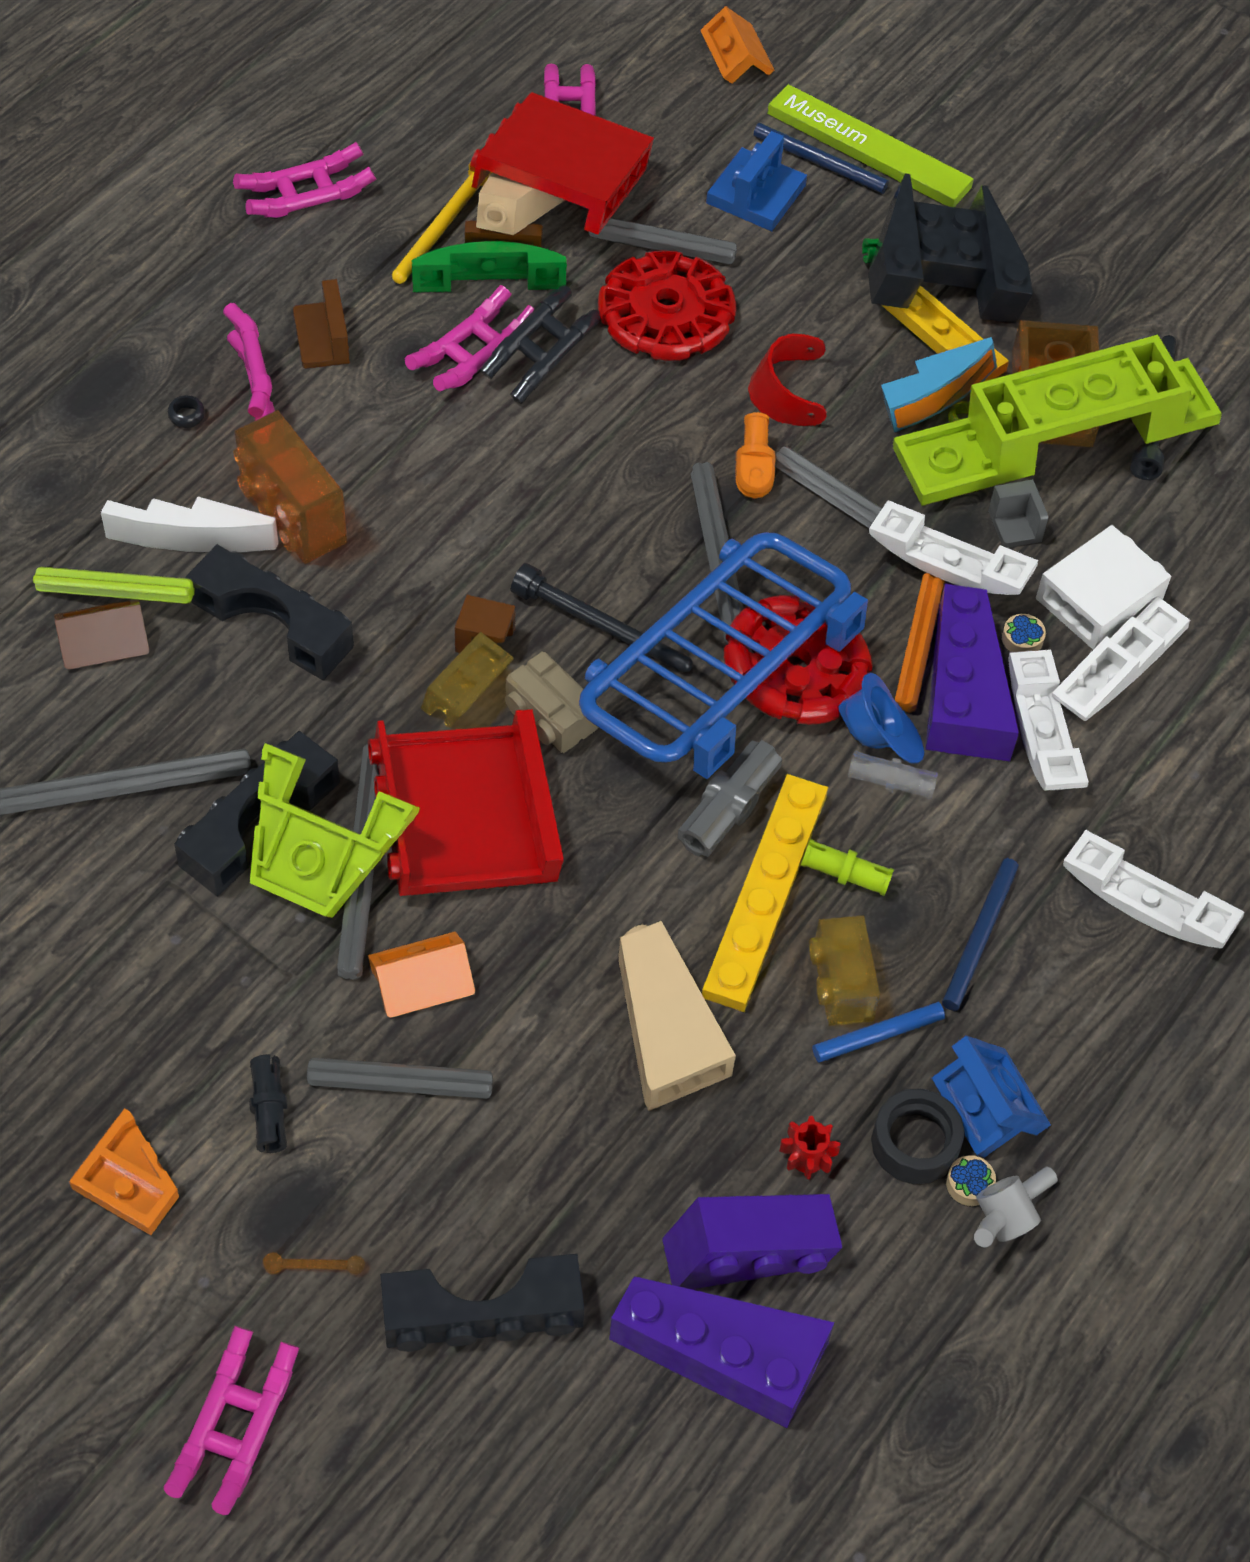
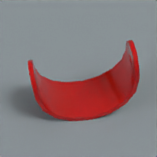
M792 333L779 337L770 346L752 374L748 386L751 402L761 413L768 415L769 418L777 422L796 426H815L825 421L827 414L824 406L794 395L781 384L773 369V364L781 361L816 360L822 357L826 351L823 340L810 335Z

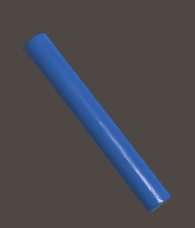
M939 1002L815 1044L812 1046L814 1056L817 1062L820 1063L945 1019L944 1009Z

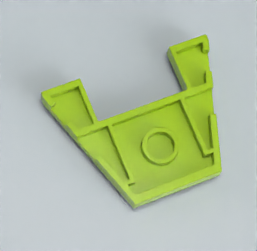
M265 743L261 760L265 761L263 782H259L258 799H261L259 826H255L250 883L325 917L333 918L417 816L420 808L379 791L363 831L359 834L290 804V797L306 759Z

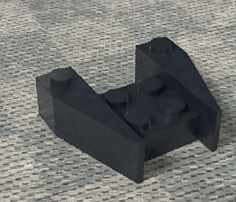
M904 174L890 203L868 272L871 304L908 309L923 281L976 289L980 319L1016 323L1033 295L1029 265L988 186L981 185L970 208L963 209L915 202L911 174Z

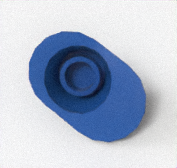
M874 673L866 674L863 677L862 689L843 700L839 705V712L850 733L864 746L875 749L891 747L907 762L919 763L923 760L924 748L916 727L893 699L883 680Z

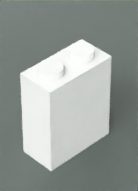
M1110 525L1044 572L1036 599L1094 650L1106 636L1111 638L1132 616L1137 618L1157 596L1163 600L1171 575L1165 571L1160 563L1152 560L1138 548L1130 537L1123 535L1117 528Z

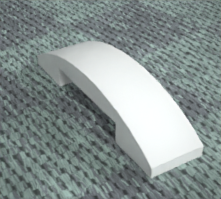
M889 500L869 528V534L879 543L913 566L959 586L987 589V593L1020 594L1038 565V560L1001 545L993 554L924 526V514Z
M1051 650L1009 653L1010 678L1016 715L1024 747L1039 784L1044 791L1087 787L1089 781L1079 748H1073L1061 704L1052 697V693L1059 686L1060 680Z
M1087 830L1084 831L1064 859L1063 866L1086 887L1109 904L1154 929L1185 941L1208 947L1223 948L1244 915V911L1205 891L1197 899L1124 861V849Z

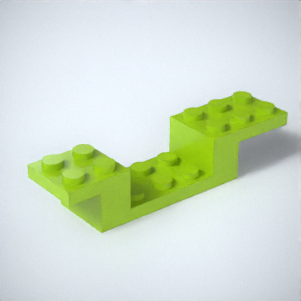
M1154 335L971 385L968 418L895 437L893 449L923 506L1035 475L1039 442L1131 417L1144 442L1148 444L1217 425L1220 423L1222 413L1189 358L1174 362L1160 337Z

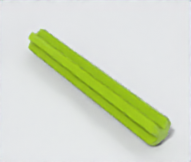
M39 567L33 576L35 588L40 592L180 604L190 603L195 593L193 582L186 578Z

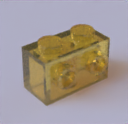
M864 915L819 919L816 937L809 939V953L812 965H817L820 978H817V996L819 1004L825 1005L829 1026L874 1021L880 992Z

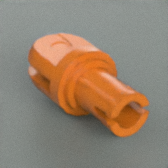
M753 412L744 417V446L736 452V484L738 490L745 497L757 499L763 498L772 490L775 479L776 454L768 446L769 416L764 413Z

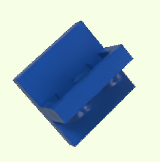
M771 131L762 144L758 142L752 151L743 147L739 150L707 192L706 203L772 232L806 186L807 175L781 164L784 136Z
M965 1036L952 1046L958 1059L932 1077L941 1095L955 1106L962 1117L965 1136L977 1156L985 1158L1021 1131L1038 1135L1051 1126L1005 1048Z

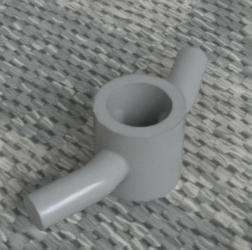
M1044 1167L1023 1183L1019 1176H1011L982 1190L976 1196V1199L986 1217L981 1221L974 1234V1240L977 1245L988 1247L992 1244L995 1237L1000 1242L1008 1241L1027 1233L1037 1226L1041 1218L1031 1200L1057 1182L1056 1173L1050 1167Z

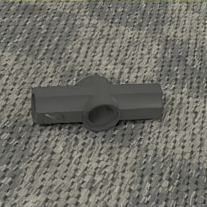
M752 740L726 772L720 770L714 775L702 795L701 803L678 830L677 838L682 841L689 852L698 857L700 855L709 857L735 824L740 826L748 819L758 802L760 792L781 768L782 758L777 754L775 748L763 740L760 742Z

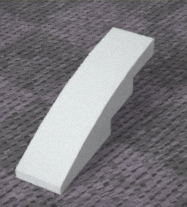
M197 497L192 509L152 499L147 510L107 500L101 511L106 538L145 547L185 552H210L218 544L230 552L275 550L278 545L276 518Z
M1157 596L1137 618L1132 616L1111 638L1106 636L1054 690L1052 697L1083 721L1088 720L1152 665L1188 629L1190 620Z

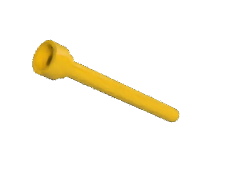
M471 162L469 163L468 178L393 271L392 279L395 283L402 284L412 273V260L429 252L478 190V188L471 187L474 172L470 171ZM489 174V175L485 178V180L479 185V187H480V186H483V185L485 184V182H486L487 179L489 178L490 174Z

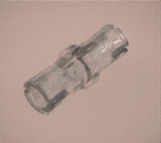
M854 751L848 778L885 786L884 790L893 793V790L897 789L932 799L939 772L901 764L902 759L894 757L890 761Z

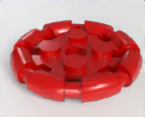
M662 250L646 252L645 257L638 259L631 257L617 265L607 275L605 279L606 285L600 288L598 311L601 322L609 326L608 334L622 347L635 354H638L639 351L651 354V359L676 361L688 359L691 353L697 351L703 354L717 346L730 331L729 324H732L735 320L736 300L732 287L725 284V276L713 265L699 257L691 259L684 257L682 252ZM678 271L687 273V278L677 275ZM667 299L676 303L673 305H663L658 301ZM630 313L629 316L622 317V315ZM690 331L693 336L685 339L683 334Z
M795 595L772 596L761 599L758 602L795 626L815 609V607L807 602L800 601V598ZM748 606L730 624L731 627L770 651L790 633ZM766 621L771 628L767 631L762 622ZM824 623L790 655L801 658L806 663V667L792 665L786 659L745 699L760 711L779 720L783 716L795 719L797 724L807 725L837 720L839 718V705L841 702L862 689L863 677L872 670V658L868 645L862 634L859 633L838 652L826 644L828 625ZM728 634L725 635L728 645L723 648L724 662L740 674L745 675L764 657L757 652H749L746 645ZM839 670H840V671L849 672L850 674H849V675H845V674H841V673H838V672H839ZM730 677L732 683L735 685L737 681ZM787 694L800 696L799 703L787 700Z

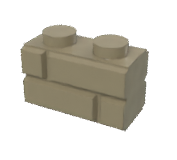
M542 651L530 659L527 665L520 666L506 678L505 702L507 707L514 715L515 710L533 709L538 738L543 744L549 745L552 743L561 753H565L578 744L580 739H585L599 728L591 723L581 712L579 699L583 688L546 652Z

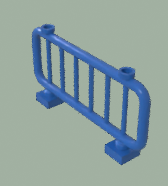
M765 532L756 534L742 545L734 539H729L719 554V559L722 563L609 665L601 659L593 661L585 674V680L589 683L580 694L579 706L582 714L591 723L643 757L654 762L667 763L676 761L693 748V771L708 779L735 752L736 725L725 719L733 709L824 623L828 625L826 644L838 652L865 627L868 599L856 592L851 594V583L848 576L838 567L777 533ZM764 549L776 550L834 585L835 589L821 602L751 560V558ZM745 565L812 605L815 609L795 626L725 582ZM719 588L790 633L770 651L703 610L699 605ZM694 613L764 657L745 675H742L672 630L688 615ZM664 637H667L731 677L737 683L716 701L645 655ZM639 661L710 706V708L689 727L617 680ZM611 686L683 732V734L671 744L658 745L601 709L597 705L596 700Z

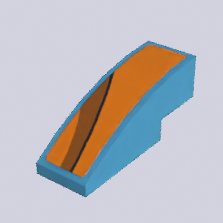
M986 338L915 361L917 374L882 384L885 406L894 432L916 425L941 413L971 392V385L983 382L997 368L992 338Z

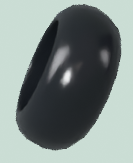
M183 395L175 398L169 404L167 412L170 421L174 425L181 428H191L203 420L205 408L198 398ZM189 407L196 410L188 416L177 414L182 408Z

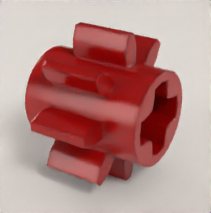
M809 1116L808 1121L800 1125L791 1121L787 1131L790 1138L781 1139L779 1152L790 1154L786 1169L790 1171L796 1168L798 1171L805 1173L806 1179H810L812 1173L820 1169L829 1173L833 1163L830 1157L838 1156L840 1150L839 1142L830 1141L833 1125L824 1126L816 1122L813 1116ZM807 1144L812 1145L813 1150H808Z

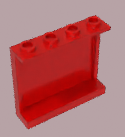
M531 92L522 103L518 102L515 105L509 118L502 120L498 131L488 136L485 146L475 151L470 164V171L474 172L471 187L477 189L492 172L589 209L584 230L598 235L646 171L654 137Z
M533 709L515 710L513 723L507 726L386 735L384 720L377 721L375 738L368 739L370 765H377L379 776L374 777L375 798L380 791L420 808L417 816L391 846L392 853L387 854L389 879H397L399 896L558 882L564 858Z

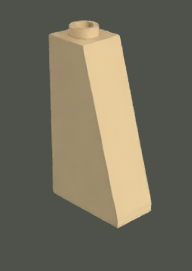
M491 173L479 192L476 227L514 235L565 200Z
M662 921L649 926L638 925L630 929L624 936L620 937L619 965L644 1101L650 1111L731 1077L736 1055Z

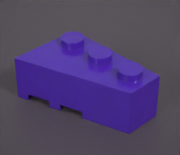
M830 1194L698 1197L662 1238L671 1283L674 1286L687 1289L710 1287L794 1272L803 1274L819 1272L825 1269L827 1263L843 1248Z

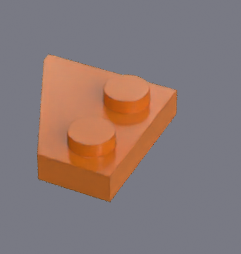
M125 1108L69 1181L74 1191L149 1235H152L179 1198L175 1184L167 1171L162 1168L150 1143L145 1140L136 1125L133 1115Z

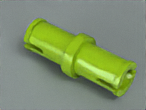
M810 839L801 863L803 867L806 866L838 878L837 883L846 885L847 882L880 893L882 896H885L894 871L892 868L889 869L856 857L857 852L849 849L848 853L815 842L813 839Z

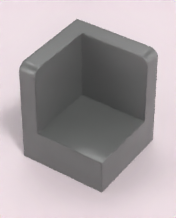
M1034 480L995 486L988 512L1002 546L1010 548L1042 542L1048 522V514Z

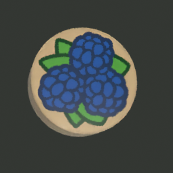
M1017 614L1006 621L1002 633V642L1010 652L1039 651L1043 645L1046 630L1038 618L1029 614Z
M972 1155L963 1156L954 1161L946 1178L949 1194L954 1200L967 1206L979 1205L976 1196L988 1186L996 1183V1175L992 1166L986 1160Z

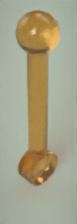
M272 1252L264 1257L263 1266L269 1274H277L282 1269L348 1270L351 1274L357 1275L364 1271L365 1261L358 1255L351 1256L348 1260L282 1259L278 1253Z

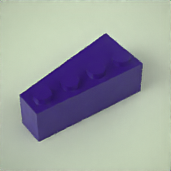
M945 584L937 617L925 750L1010 762L1019 732L987 589Z
M634 1276L611 1318L609 1340L788 1428L829 1343L835 1322Z

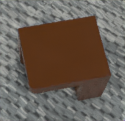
M466 595L455 625V652L472 656L478 638L503 643L507 636H513L515 631V606Z

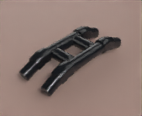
M563 285L550 292L534 311L509 336L504 338L479 369L487 378L492 379L500 368L516 353L517 349L531 359L535 364L510 393L511 397L520 404L539 386L565 355L601 322L599 311L594 309L578 318L571 325L570 329L553 316L571 298L572 292L568 286ZM540 326L558 339L548 352H545L529 339Z

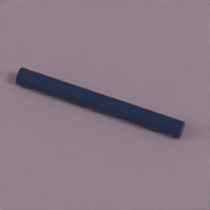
M758 123L755 127L754 137L764 141L771 131L784 136L783 150L879 193L884 194L889 185L888 179L762 123Z
M1005 858L1002 860L943 998L942 1005L951 1011H957L960 1008L1019 868V864L1013 859Z

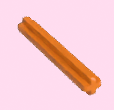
M927 572L922 578L895 696V701L908 713L915 711L945 581Z

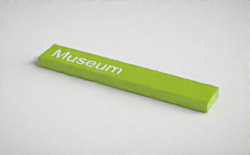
M789 84L768 105L767 114L899 182L902 181L905 173L911 174L913 189L946 206L955 207L972 188L974 178Z

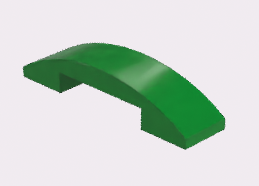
M484 241L447 246L425 253L412 260L413 292H451V280L527 279L528 290L558 289L560 286H566L567 260L566 256L557 252L515 242Z

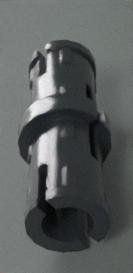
M270 1054L256 1056L250 1061L253 1098L249 1099L250 1112L255 1114L257 1150L264 1152L266 1144V1153H277L287 1147L284 1127V1109L288 1107L287 1096L282 1093L280 1058L274 1055L272 1057V1064H270Z

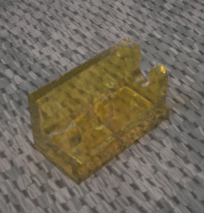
M480 632L427 688L421 709L428 715L434 713L437 708L446 715L444 720L445 726L452 727L510 665L514 657Z

